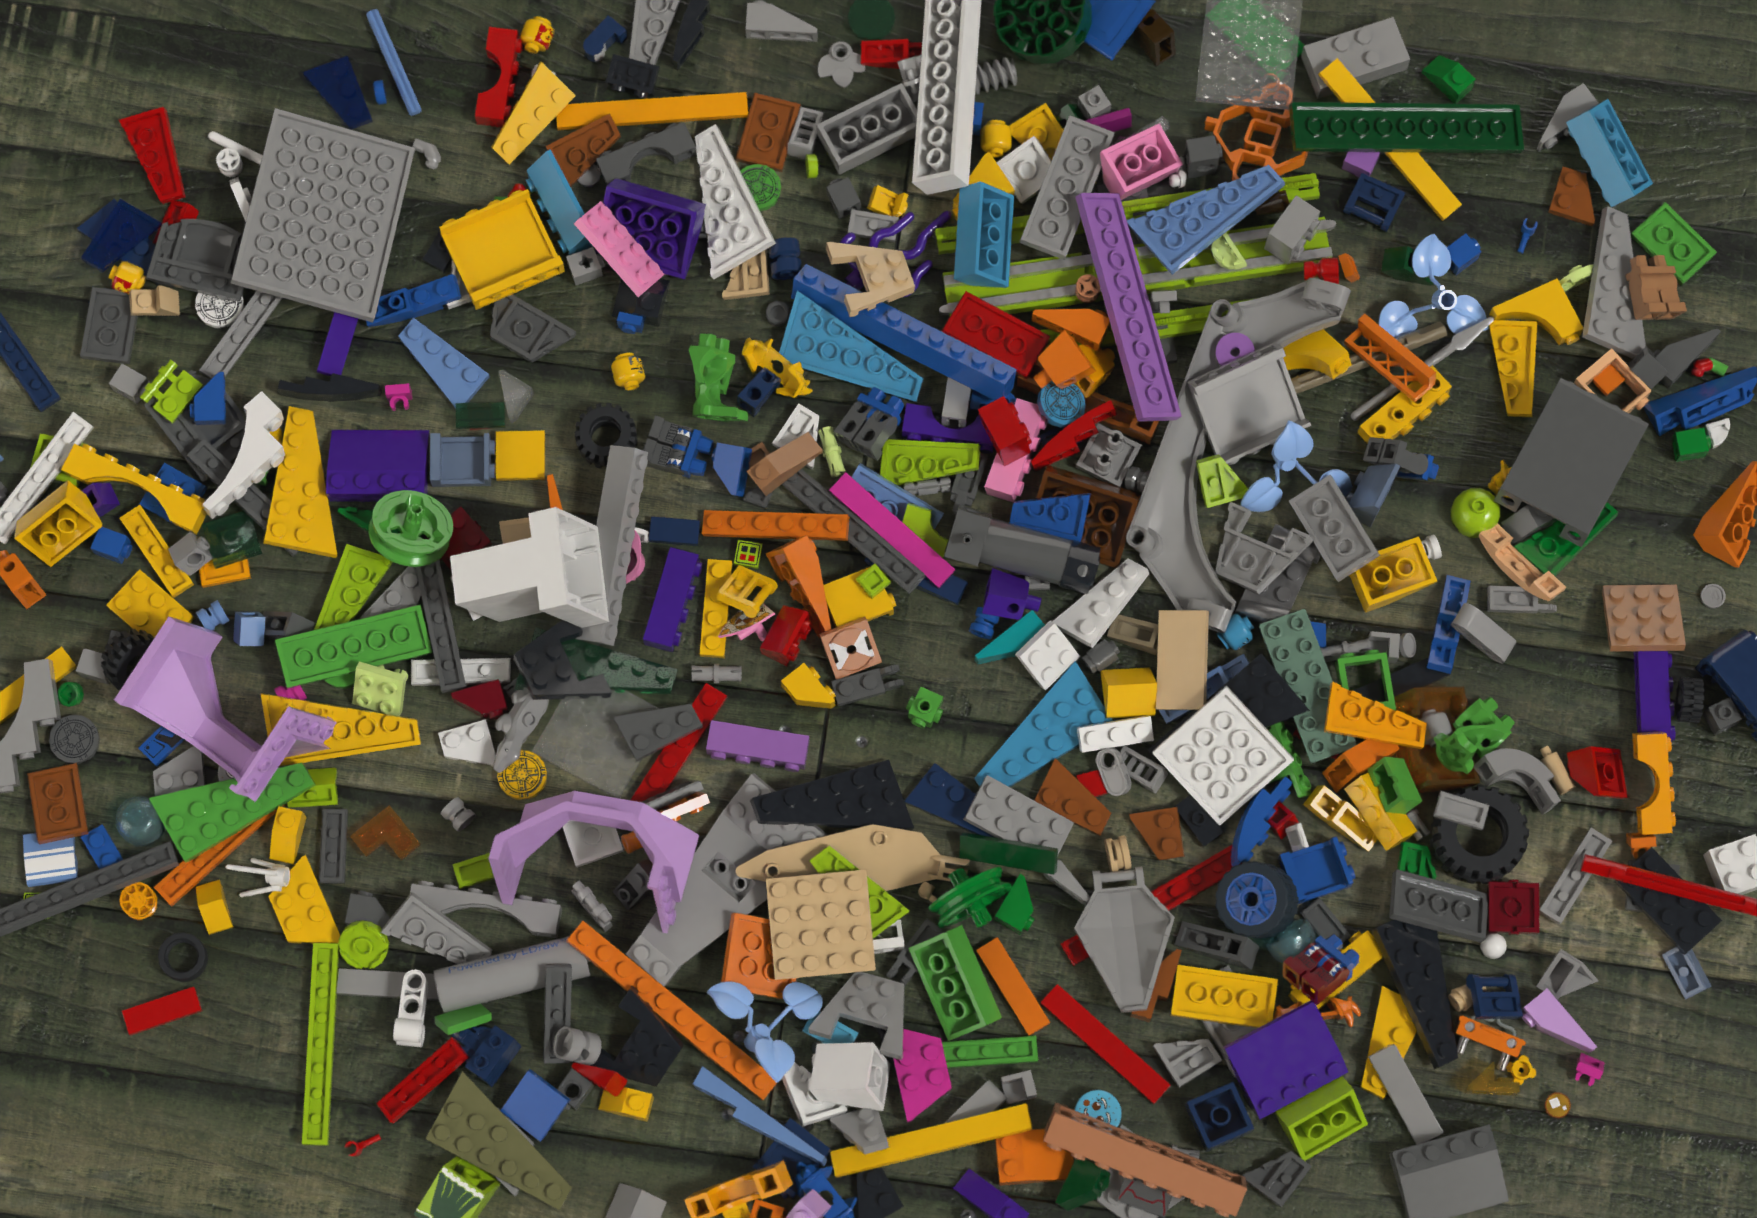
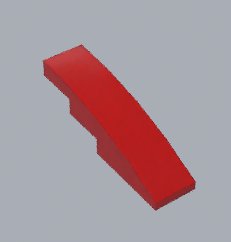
M909 39L861 41V65L899 69V60L922 55V42L910 43Z
M1109 400L1088 411L1052 438L1031 460L1035 471L1080 452L1077 442L1099 433L1095 424L1117 415L1112 401Z

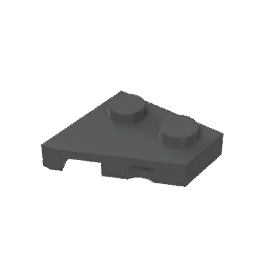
M1290 1151L1251 1172L1245 1173L1243 1176L1248 1184L1282 1208L1312 1166Z

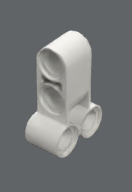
M416 969L408 971L403 978L399 1014L395 1020L393 1039L397 1045L423 1047L425 1025L423 1023L428 981L424 974ZM418 977L422 979L420 987L414 989L409 987V983L413 978ZM411 1002L419 1004V1008L415 1013L406 1012V1007Z

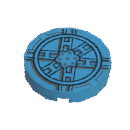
M1053 381L1041 389L1037 400L1041 415L1045 416L1048 419L1047 422L1060 428L1068 426L1084 414L1086 405L1084 395L1075 384L1060 389Z

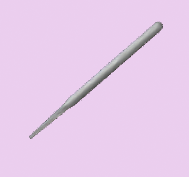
M1491 316L1455 334L1449 344L1423 362L1429 367L1435 366L1454 351L1465 349L1494 321V317ZM1391 384L1353 411L1351 419L1354 421L1359 420L1397 393L1399 389Z

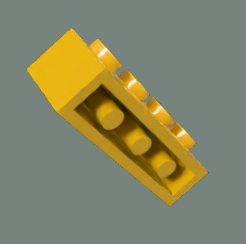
M1433 365L1430 368L1436 372L1435 385L1420 399L1413 402L1403 392H1400L1359 426L1357 433L1367 444L1369 437L1395 439L1400 434L1405 436L1414 428L1412 424L1418 419L1423 421L1432 413L1431 408L1434 405L1438 404L1441 406L1449 399V392L1452 386ZM1413 381L1407 387L1415 393L1423 385L1418 381Z

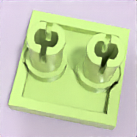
M359 661L355 673L352 704L381 713L400 716L403 709L405 684L408 679L407 672L402 670L400 674V669L390 671L385 669L384 666L377 667Z

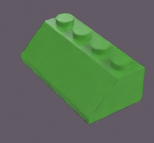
M962 925L908 948L948 1041L1002 1018Z

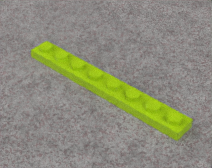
M313 943L302 1145L308 1146L329 1145L339 964L338 943Z

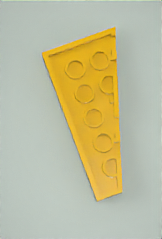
M289 406L281 444L284 448L285 456L281 464L277 466L263 544L336 558L337 550L329 502L326 495L314 413L310 410Z
M261 693L268 737L288 706L327 718L328 716L337 722L333 728L332 735L324 741V744L330 749L286 757L280 766L421 745L418 720L414 718Z

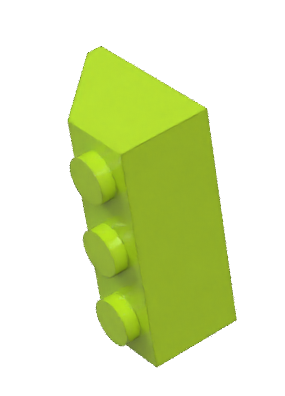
M1343 1076L1275 1111L1286 1136L1298 1156L1304 1161L1368 1125L1354 1089Z

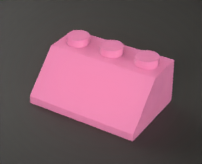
M1160 124L1100 152L1103 182L1110 193H1119L1121 200L1170 177L1183 165Z

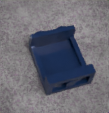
M790 1118L784 1125L785 1128L825 1156V1158L830 1154L831 1149L793 1119ZM774 1141L761 1159L754 1164L753 1169L758 1170L784 1160L793 1184L778 1195L785 1200L788 1197L794 1200L798 1195L794 1179L797 1173L796 1164L799 1161L805 1164L812 1163L817 1167H820V1164Z

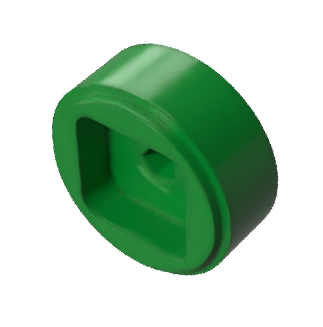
M65 682L58 689V699L64 706H77L83 700L84 691L77 682Z

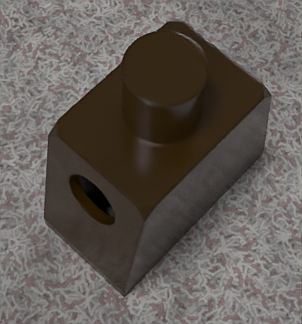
M1150 9L1134 30V37L1157 67L1176 54L1175 35L1173 29L1154 9Z

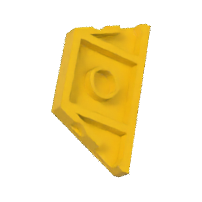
M304 855L290 870L288 886L282 887L281 892L272 891L268 897L289 943H339L340 932L309 860Z

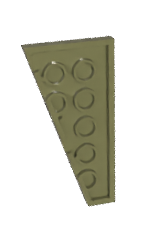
M462 1071L429 1131L426 1140L561 1211L573 1188Z

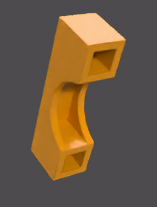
M1662 731L1632 733L1633 758L1644 762L1651 769L1655 780L1654 791L1651 797L1644 804L1636 808L1638 833L1642 835L1672 833V827L1676 825L1675 813L1671 812V802H1674V789L1670 787L1669 777L1673 776V765L1668 760V752L1672 750L1671 738L1667 737V733Z
M783 1160L696 1191L684 1201L691 1218H711L745 1202L764 1199L784 1192L793 1183Z

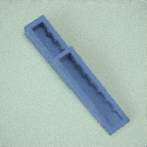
M702 1066L693 1083L694 1087L736 1109L733 1114L735 1121L825 1166L827 1162L825 1156Z

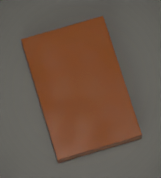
M754 93L736 155V161L750 165H766L774 171L782 172L787 157L788 143L801 104Z
M77 763L27 773L39 845L89 834Z

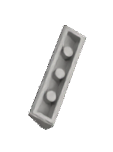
M1389 1044L1368 1056L1416 1145L1425 1143L1443 1134L1438 1121L1396 1045Z

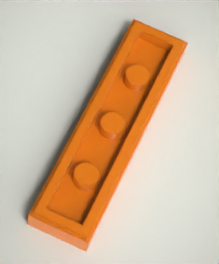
M998 937L977 949V954L1027 1035L1031 1036L1049 1025V1019Z

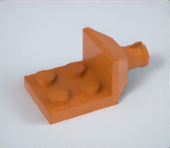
M697 792L657 811L674 821H678L681 819L680 815L687 812L689 814L700 812L704 809L703 806L710 802L706 793ZM634 831L621 836L622 845L627 853L630 854L642 848Z

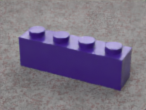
M670 547L643 637L644 645L672 653L674 646H679L682 632H679L681 623H686L689 613L686 605L688 600L693 599L696 586H693L694 578L700 576L702 563L699 562V554Z
M1633 651L1637 733L1662 731L1667 733V737L1671 738L1672 743L1675 740V726H1671V716H1674V702L1670 701V692L1673 691V678L1669 677V668L1672 667V654L1668 653V651Z

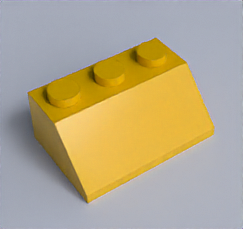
M68 480L17 521L14 539L48 566L52 567L99 530L103 523L87 495Z

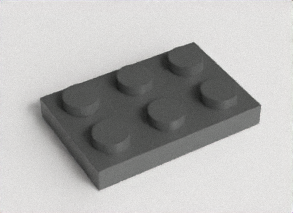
M92 287L80 353L82 359L130 364L138 316L131 315L129 294L113 289Z

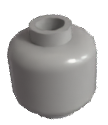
M1431 709L1421 714L1422 718L1420 720L1427 723L1425 745H1431V748H1436L1433 738L1437 734L1444 733L1447 736L1453 734L1446 713L1436 712L1435 709Z

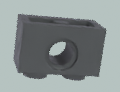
M1215 135L1186 140L1183 157L1187 169V179L1216 174L1217 166L1221 165L1222 147L1220 143H1216Z

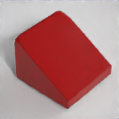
M1277 802L1273 807L1276 811L1267 823L1271 825L1270 829L1280 839H1283L1287 836L1285 828L1296 825L1299 822L1292 811L1282 803Z

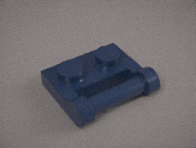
M1361 173L1343 213L1348 215L1354 214L1380 226L1381 230L1387 232L1406 192ZM1357 199L1386 212V217H1381L1355 205Z
M1469 974L1467 976L1466 985L1471 991L1475 1019H1518L1523 1016L1515 975L1505 974L1503 977H1480L1478 974ZM1482 987H1503L1506 989V992H1483Z

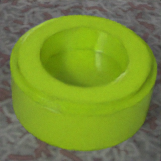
M806 154L807 178H817V156L815 154Z

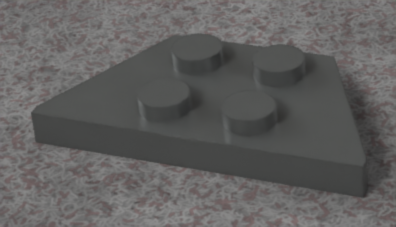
M513 294L494 302L490 332L491 339L531 363L577 335L573 329Z

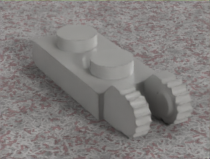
M1488 586L1487 612H1557V605L1538 604V597L1527 592L1522 587Z

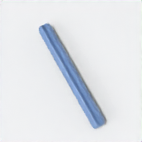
M377 9L368 11L366 13L367 19L409 115L419 114L421 107Z

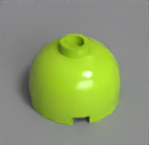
M1470 488L1461 492L1455 498L1450 510L1451 521L1462 535L1470 538H1479L1480 532L1492 529L1498 523L1500 505L1494 501L1495 496L1491 492L1482 488Z

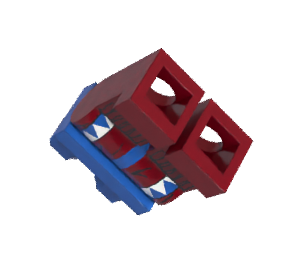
M1335 934L1326 939L1320 935L1315 939V942L1309 944L1296 957L1292 958L1290 956L1283 961V977L1298 990L1301 989L1305 996L1318 1005L1345 981L1352 978V970L1359 963V954L1353 949H1349L1344 954L1341 953L1340 950L1343 943Z

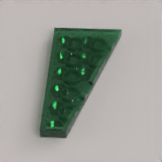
M536 627L531 642L547 630ZM577 639L561 642L579 681L603 674L610 689L615 690V693H624L625 690H638L640 693L671 694L678 669ZM520 673L514 690L527 688Z

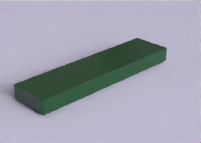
M963 832L960 835L959 858L1054 875L1057 872L1058 848Z

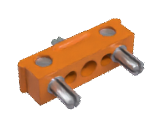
M1475 1014L1471 1018L1462 1015L1458 1016L1459 1022L1455 1034L1461 1036L1457 1044V1053L1464 1054L1469 1039L1501 1051L1502 1055L1497 1069L1500 1070L1501 1068V1071H1505L1510 1056L1518 1058L1522 1046L1526 1044L1523 1039L1515 1037L1516 1031L1513 1027L1501 1023L1500 1019L1483 1020L1489 1022L1496 1020L1499 1026L1510 1030L1512 1035L1475 1021Z

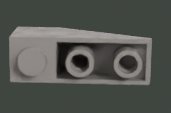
M1584 83L1563 96L1537 146L1538 152L1545 147L1546 149L1552 148L1563 135H1566V137L1570 136L1566 122L1599 104Z

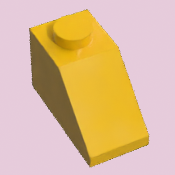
M278 806L272 828L270 860L295 864L306 821L303 811Z
M626 1087L622 1089L618 1097L603 1090L598 1110L648 1122L654 1097L653 1094Z

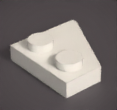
M798 403L772 442V445L779 449L807 432L817 442L819 415ZM815 458L806 465L808 468L813 469Z
M486 719L438 733L445 758L465 760L475 764H487L493 767L496 753Z

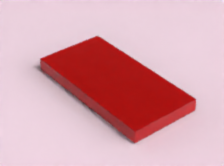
M967 291L963 294L941 331L1017 369L1016 374L1025 379L1029 376L1038 361V357L1050 341L1049 335Z

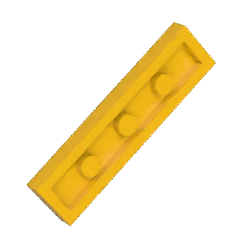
M141 505L120 517V520L173 598L194 585L189 576L175 566L168 550V545Z
M708 559L700 657L725 658L726 637L719 638L718 635L728 622L729 605L716 599L718 591L732 575L733 563L730 560Z

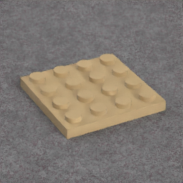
M866 870L766 879L775 980L876 970Z

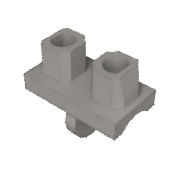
M921 55L898 61L903 79L902 84L912 102L918 101Z

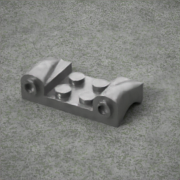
M1275 524L1266 544L1280 550L1291 530ZM1314 542L1260 594L1245 589L1235 614L1240 615L1242 618L1247 616L1249 620L1259 624L1288 615L1312 562L1317 564L1321 556Z

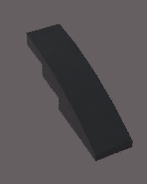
M691 0L687 7L677 35L673 56L674 69L677 71L705 34L704 25L701 23L710 11L708 0Z
M332 373L330 382L306 376L304 385L280 380L277 388L281 396L327 402L361 400L378 397L382 393L379 384Z

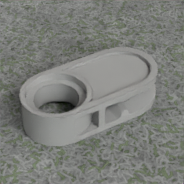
M1115 748L1099 751L1096 756V764L1108 793L1119 796L1129 792L1132 784L1131 778L1121 753ZM1107 753L1112 754L1115 760L1111 767L1104 763V756Z

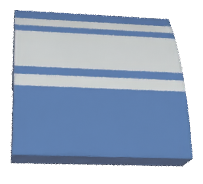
M36 833L23 835L24 863L28 887L69 882L78 878L75 837L39 845Z

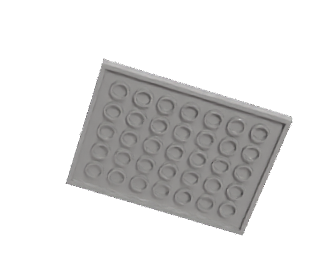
M275 108L231 284L373 322L415 148Z

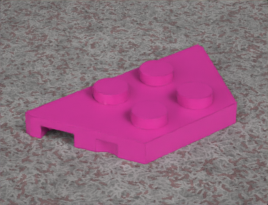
M903 1029V1059L893 1058L908 1123L950 1091L952 1086L941 1038Z

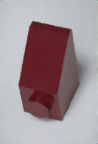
M499 679L451 693L455 704L484 719L497 720L504 713L509 712Z

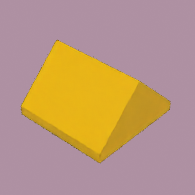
M1150 668L1101 671L1106 718L1155 716L1157 682Z

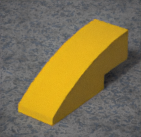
M1317 785L1303 804L1322 821L1367 852L1370 851L1378 840L1361 813L1347 801H1342L1325 785Z

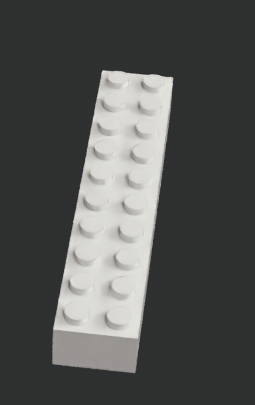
M925 0L912 183L927 195L969 186L981 0Z

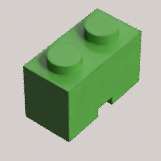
M1384 756L1367 769L1374 786L1380 790L1381 794H1379V797L1386 812L1406 814L1422 802L1403 758Z

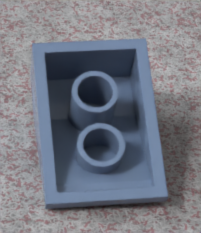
M1400 465L1368 466L1365 473L1360 471L1354 485L1358 486L1355 493L1349 492L1346 498L1360 523L1371 528L1392 487Z

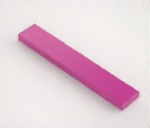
M846 472L829 490L857 517L926 575V578L937 588H940L955 572V569Z

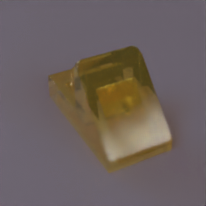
M1494 1061L1465 1088V1094L1516 1096L1520 1093V1083L1513 1082V1078H1498L1497 1082L1494 1081Z

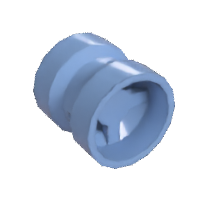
M218 600L212 602L209 608H202L196 611L197 616L206 629L213 631L218 624L229 622Z

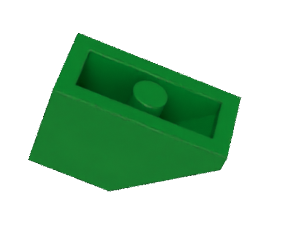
M1440 55L1422 70V73L1454 104H1457L1472 90L1476 80L1460 63Z
M1019 874L994 919L1021 935L1023 930L1028 932L1035 918L1031 917L1034 909L1024 875Z

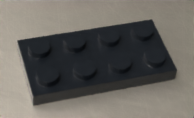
M1652 847L1631 865L1682 879ZM1617 880L1614 881L1683 955L1688 953L1722 921L1706 903Z

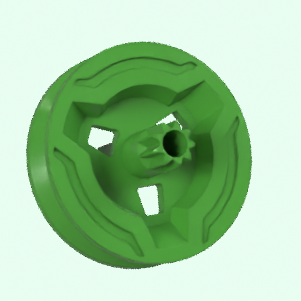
M401 490L385 495L376 503L368 532L372 545L382 556L400 565L420 567L438 561L446 553L453 532V521L448 510L437 499L422 492ZM399 529L400 534L392 533L391 530ZM421 534H424L429 538V540L422 539L419 536Z

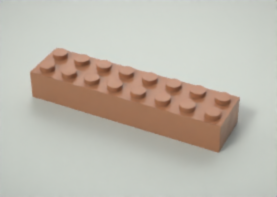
M1056 1102L1044 1130V1141L1047 1142L1048 1147L1054 1150L1061 1151L1063 1148L1070 1151L1071 1155L1077 1159H1091L1096 1161L1095 1165L1102 1169L1109 1170L1111 1167L1119 1170V1174L1125 1178H1139L1148 1187L1157 1189L1158 1186L1167 1189V1193L1173 1197L1181 1198V1196L1190 1198V1202L1202 1208H1205V1205L1215 1208L1214 1211L1217 1214L1229 1217V1215L1236 1217L1247 1190L1246 1178L1244 1176Z

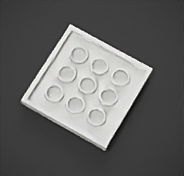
M1227 685L1152 751L1153 755L1219 826L1294 761L1290 753Z

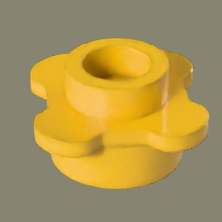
M1521 1055L1514 1063L1509 1062L1507 1064L1506 1070L1512 1074L1513 1082L1516 1085H1522L1524 1080L1536 1076V1070L1532 1068L1529 1058L1525 1055ZM1519 1068H1523L1522 1073L1519 1072Z

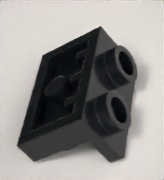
M613 54L606 83L612 85V90L625 93V89L634 91V96L647 99L648 95L655 96L654 89L660 66Z

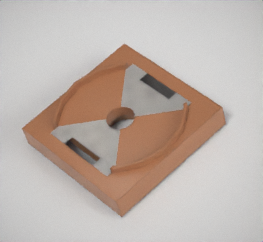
M866 617L819 634L836 680L882 663ZM866 636H867V638H868V641H869L871 650H868V647H867V644H866V641H865V638H864V637H866ZM850 645L855 646V651L852 653L847 652V647ZM833 649L837 656L838 663H835L831 652V650Z

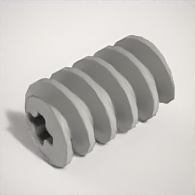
M1006 57L1002 58L1001 65L995 59L993 60L992 67L986 61L983 64V69L977 63L975 86L977 95L980 92V87H983L986 93L989 92V85L991 84L995 91L998 90L1000 82L1004 88H1007L1008 81H1011L1014 86L1017 85V73L1012 57L1011 63Z

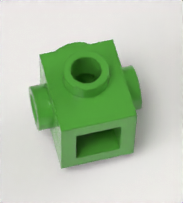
M920 687L916 697L911 696L906 710H909L908 718L911 719V723L920 728H925V726L931 728L933 722L938 723L944 711L940 709L943 703V696Z

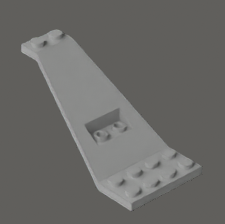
M755 773L749 776L725 807L694 853L682 900L679 903L676 902L674 908L676 910L674 925L669 926L668 933H663L658 911H656L639 938L626 953L627 956L663 986L670 982L682 965L729 930L731 913L748 915L768 900L766 882L737 876V866L766 850L828 835L817 825L758 824L750 800L753 797L771 793L775 790ZM720 863H724V864H725V866H726L725 871H721V870H720V868H719V864H720ZM771 866L768 872L774 874L777 872V868ZM739 879L744 880V887L738 885Z

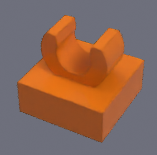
M1626 833V843L1632 848V856L1637 859L1638 851L1641 848L1647 851L1650 847H1656V836L1654 834Z

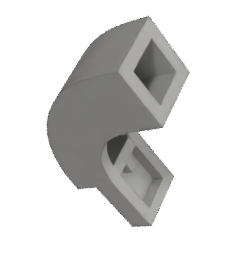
M1508 748L1495 750L1484 755L1473 766L1486 787L1502 780L1512 781L1522 786L1542 815L1549 812L1561 801L1555 789L1549 783L1554 777L1552 772L1540 760L1526 752Z

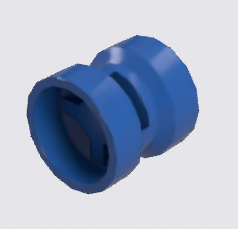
M977 607L975 612L976 619L975 622L971 623L969 632L980 638L990 640L994 634L993 627L998 623L1000 617L983 614V607Z

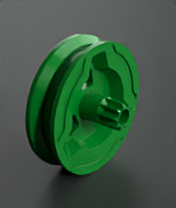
M995 867L970 879L964 868H959L949 874V879L954 888L940 896L928 908L930 912L940 915L939 928L952 926L970 916L978 928L989 923L992 917L986 907L1003 897L1012 888L1010 883L1000 880L1002 868Z

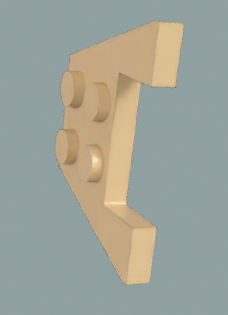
M827 242L826 251L830 263L856 262L866 290L863 293L845 295L844 302L849 317L858 315V312L864 309L868 311L874 309L876 304L887 301L889 303L914 293L915 284L902 251Z

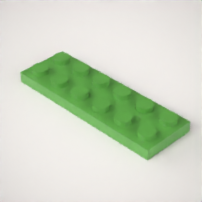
M420 605L275 640L287 689L354 673L359 661L379 667L432 654Z

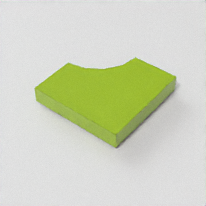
M908 503L902 522L937 554L944 558L949 540L940 536L934 529L931 520L932 510Z

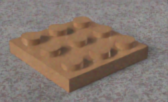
M1603 585L1602 597L1610 652L1685 650L1686 643L1677 585Z

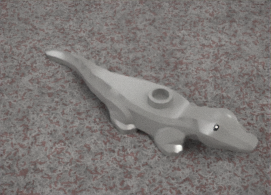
M578 640L572 643L566 654L571 664L580 646ZM521 687L511 695L514 706L509 714H503L496 721V730L505 732L504 740L497 748L493 769L498 773L504 771L510 764L520 758L522 744L533 732L548 708L549 699L533 700L527 687Z

